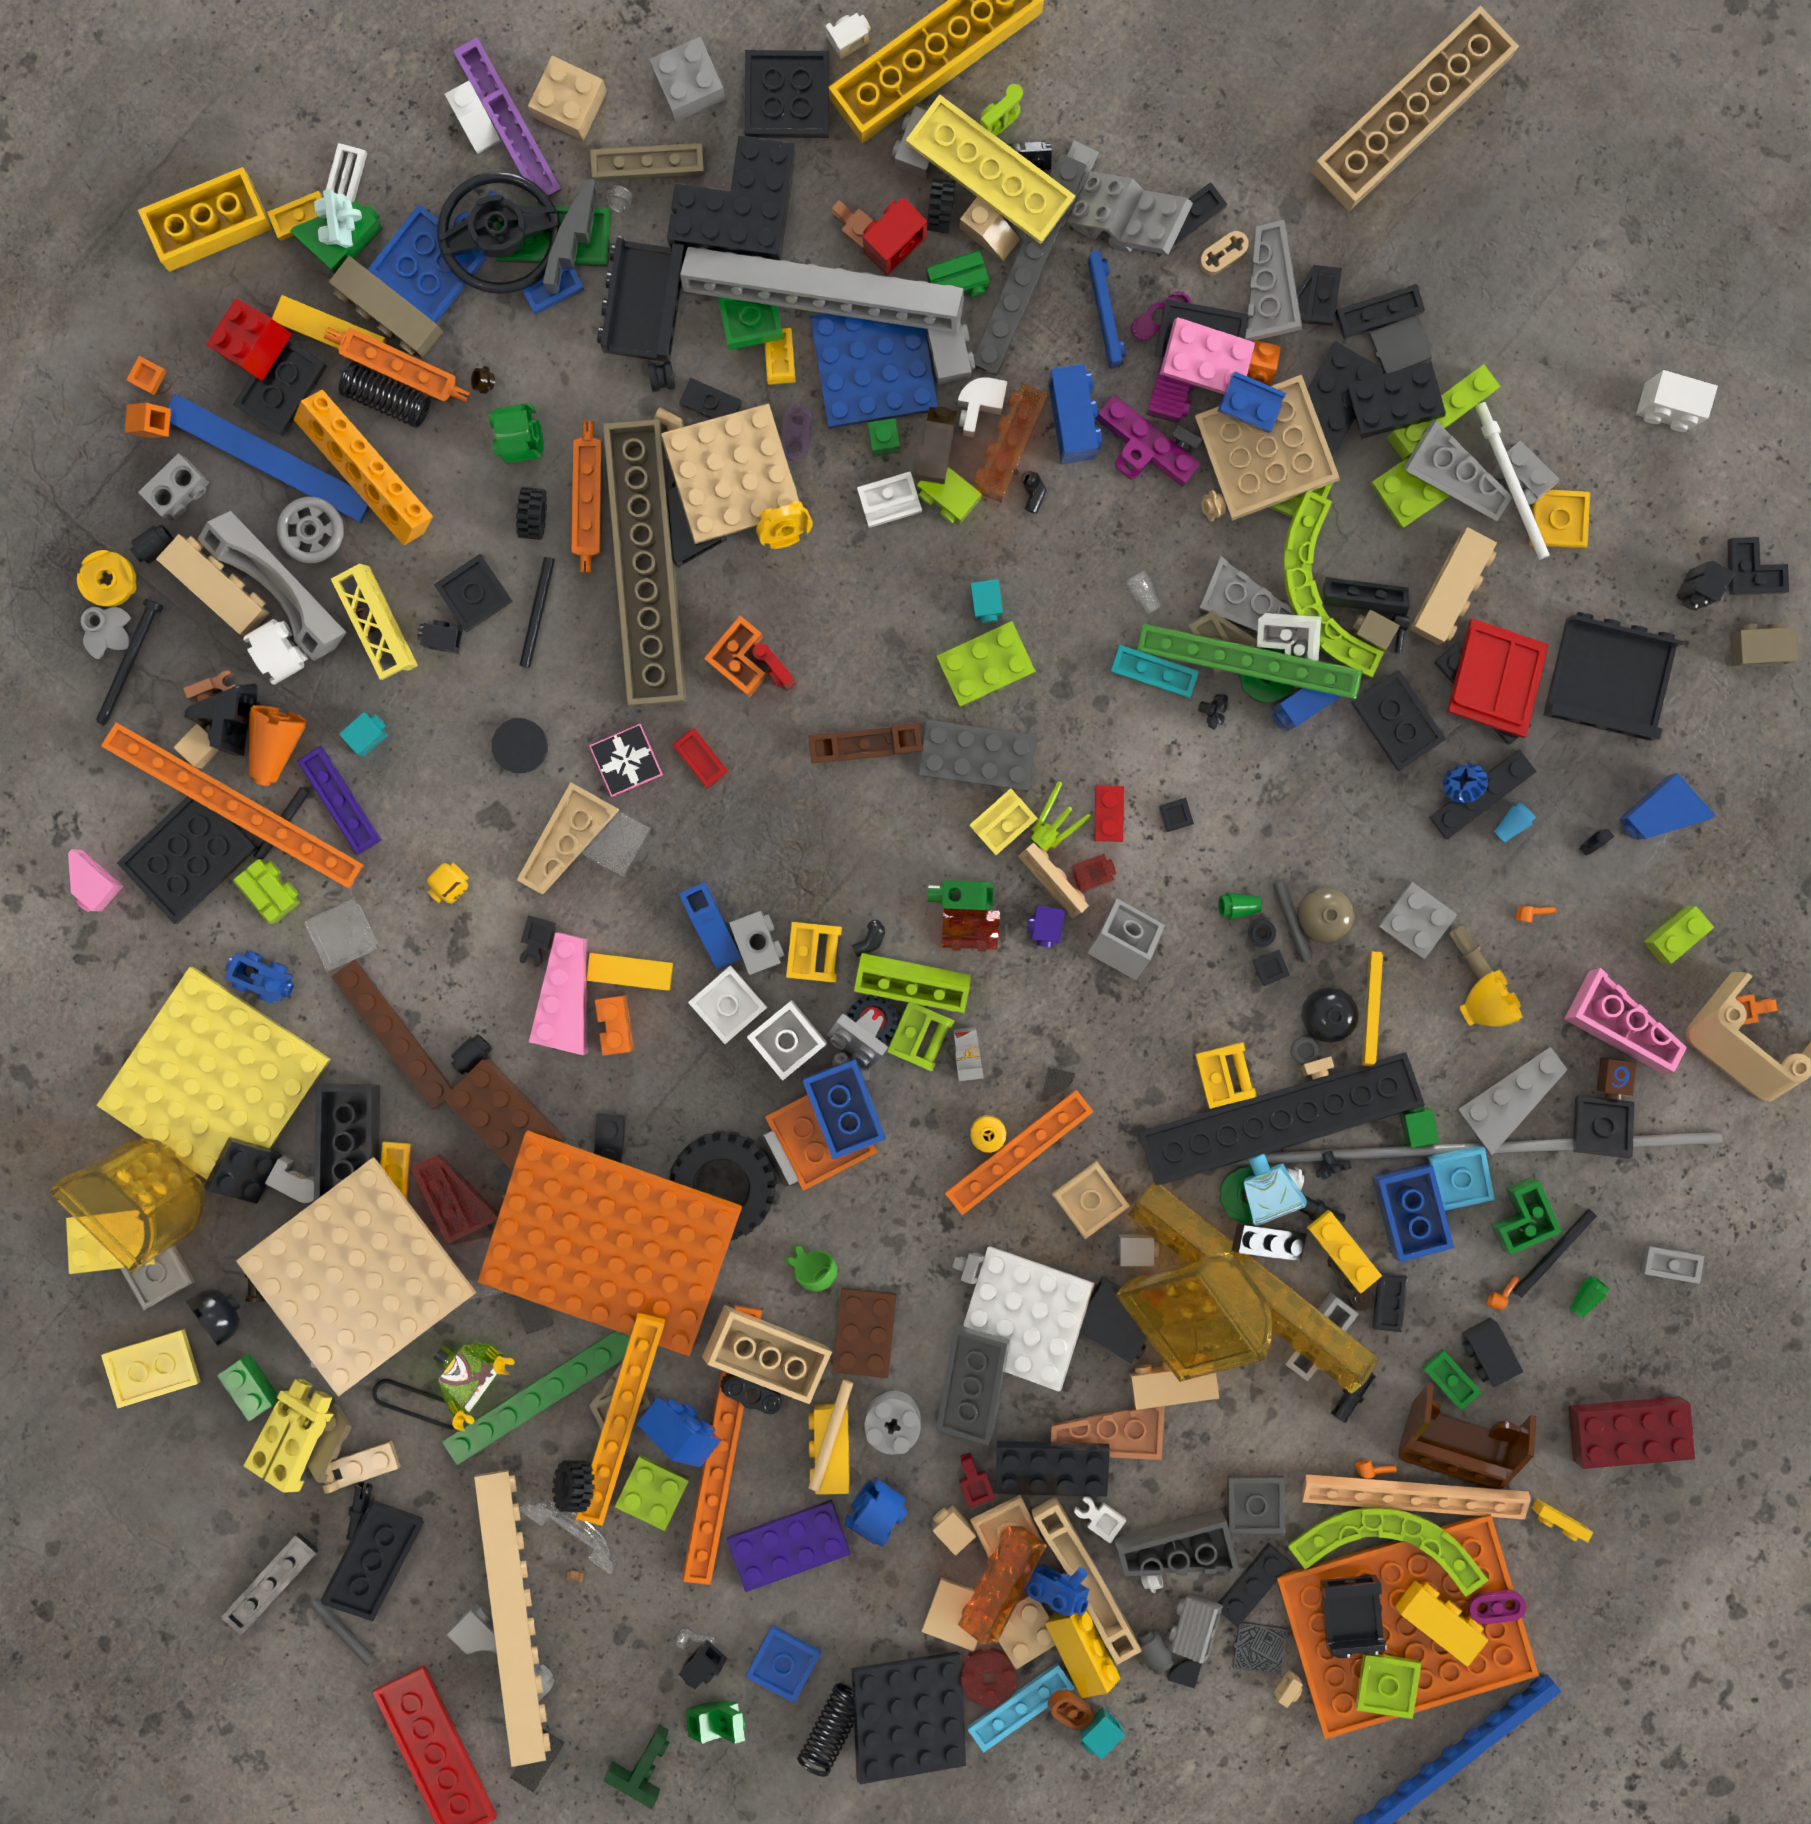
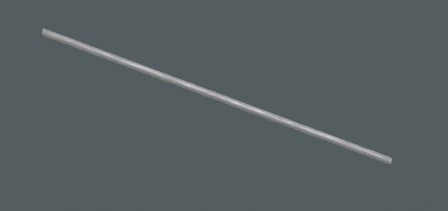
M1721 1132L1633 1136V1147L1722 1143ZM1574 1138L1503 1142L1495 1153L1573 1150ZM1462 1143L1425 1145L1415 1148L1396 1146L1270 1152L1264 1155L1268 1163L1324 1161L1322 1154L1331 1150L1336 1160L1423 1157L1482 1144ZM1249 1159L1230 1165H1245L1250 1163L1248 1161Z

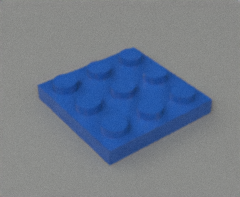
M418 204L367 270L433 322L437 323L467 284L461 281L449 269L442 257L437 239L438 219ZM478 250L455 256L462 267L472 275H475L486 261V257Z

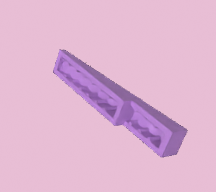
M478 37L453 50L521 175L537 184L548 196L560 191L561 187Z

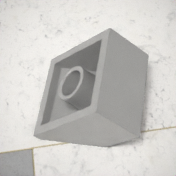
M1116 899L1099 928L1088 954L1137 980L1150 962L1165 925L1125 902Z

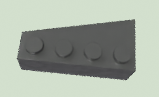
M1221 1508L1122 1534L1114 1538L1124 1576H1155L1162 1573L1187 1575V1572L1216 1574V1571L1240 1573L1228 1524Z

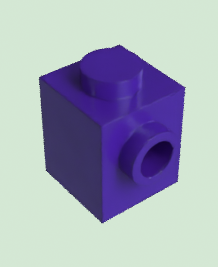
M1042 906L1035 907L1034 917L1029 916L1027 933H1031V939L1037 940V946L1053 948V942L1060 943L1065 910Z

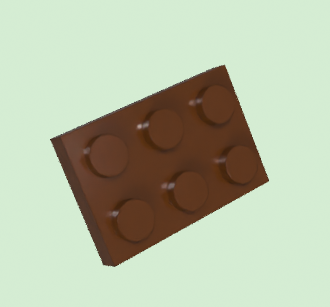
M841 1288L832 1373L888 1378L897 1293Z

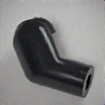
M1027 471L1021 478L1030 495L1025 510L1037 514L1046 494V488L1036 472Z

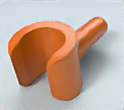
M1520 906L1517 909L1516 920L1532 923L1534 914L1556 913V907Z
M1514 1275L1501 1294L1492 1291L1487 1299V1305L1495 1309H1504L1508 1304L1510 1292L1520 1279Z
M1362 1460L1355 1464L1358 1475L1366 1479H1371L1381 1473L1397 1472L1395 1465L1373 1467L1371 1460Z

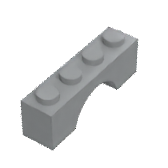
M475 1603L452 1626L447 1636L466 1654L480 1650H487L497 1654L492 1614L486 1607H480ZM534 1664L535 1676L541 1675L543 1693H538V1700L540 1701L551 1690L555 1680L552 1678L553 1674L545 1665Z

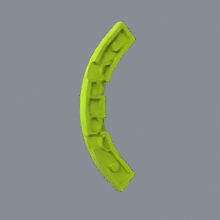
M1308 490L1300 499L1289 525L1284 544L1283 577L1289 604L1294 615L1321 617L1319 645L1321 651L1346 667L1363 670L1362 675L1372 678L1384 652L1350 635L1333 618H1330L1322 606L1323 603L1315 580L1313 581L1312 564L1316 540L1332 501Z
M1365 1507L1335 1514L1312 1526L1288 1544L1289 1549L1306 1570L1326 1554L1348 1542L1364 1537L1389 1538L1413 1544L1434 1558L1450 1575L1465 1597L1489 1581L1468 1552L1448 1532L1423 1517L1393 1508Z

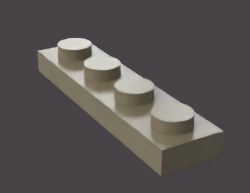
M702 143L590 149L592 179H595V181L704 175Z

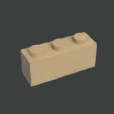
M1207 1357L1191 1358L1190 1363L1179 1364V1361L1175 1360L1162 1363L1163 1366L1154 1368L1150 1364L1135 1366V1370L1129 1371L1133 1404L1136 1410L1219 1399L1215 1364L1212 1360H1207Z

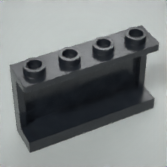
M617 236L616 244H611L610 261H613L612 272L608 271L606 275V288L609 289L608 299H603L601 315L605 316L603 327L599 326L597 343L601 344L604 353L661 362L670 361L682 286L680 273L686 255L684 245L673 243L672 248L625 241L623 236Z

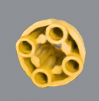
M1500 969L1495 972L1491 971L1482 977L1470 991L1465 1004L1460 1006L1461 1012L1470 1026L1475 1023L1491 1027L1506 1026L1518 1022L1523 1017L1519 1009L1521 1004L1514 992L1508 993L1505 986L1508 983Z

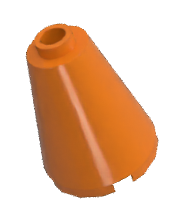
M254 705L250 709L249 776L254 778V783L269 786L270 783L277 782L306 727L307 721L302 716L288 711V714L278 712L279 708L264 705Z

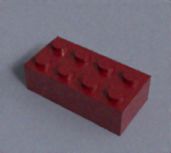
M1680 1396L1569 1406L1573 1461L1582 1469L1695 1459L1691 1404Z

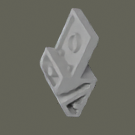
M1090 171L1066 222L1074 230L1096 240L1098 235H1101L1102 231L1108 232L1110 236L1107 243L1114 249L1131 252L1135 248L1169 255L1193 203L1186 197L1143 190L1133 178Z

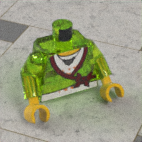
M465 1344L457 1354L442 1346L433 1358V1360L446 1368L439 1377L438 1382L441 1384V1393L453 1417L452 1424L455 1429L465 1432L463 1422L474 1423V1418L467 1415L466 1411L471 1412L498 1374L509 1375V1372L505 1369V1364L514 1365L515 1363L514 1359L506 1358L492 1344Z

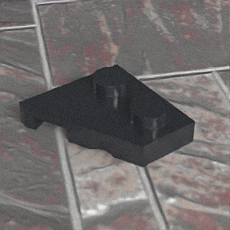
M1313 265L1306 275L1304 282L1296 290L1302 323L1333 326L1342 268Z

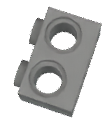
M178 453L138 493L161 517L171 521L182 516L186 511V506L193 499L200 498L206 492V486L210 482L187 458ZM191 474L190 483L182 486L183 476ZM170 493V502L167 505H162V497Z

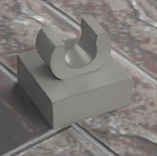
M970 1253L968 1258L962 1256L955 1257L952 1268L963 1271L961 1281L975 1284L978 1281L985 1255Z

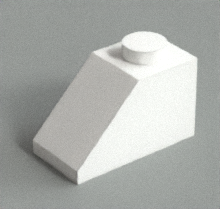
M470 81L445 93L477 155L502 142Z

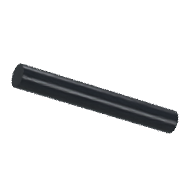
M300 787L280 817L290 822L310 792ZM263 840L253 856L258 860H264L273 845Z

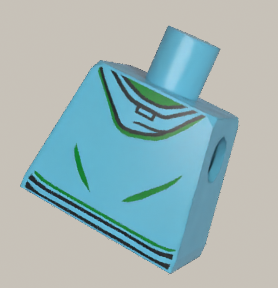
M1264 1154L1257 1155L1248 1160L1254 1174L1244 1180V1186L1255 1226L1306 1206V1198L1283 1164L1270 1168Z

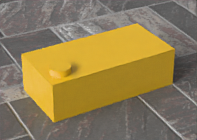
M243 167L138 210L159 260L169 272L273 229L251 178Z

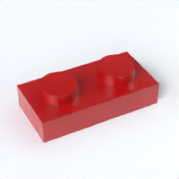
M1096 785L1094 842H1123L1124 786Z

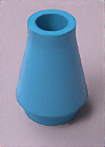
M1519 802L1516 806L1512 805L1493 832L1506 843L1509 839L1533 825L1532 821L1536 817L1526 806Z

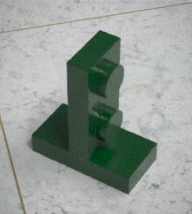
M659 1724L632 1772L612 1761L603 1781L652 1809L658 1799L660 1788L649 1783L648 1780L656 1767L652 1764L657 1755L659 1757L663 1756L670 1743L666 1740L669 1729Z

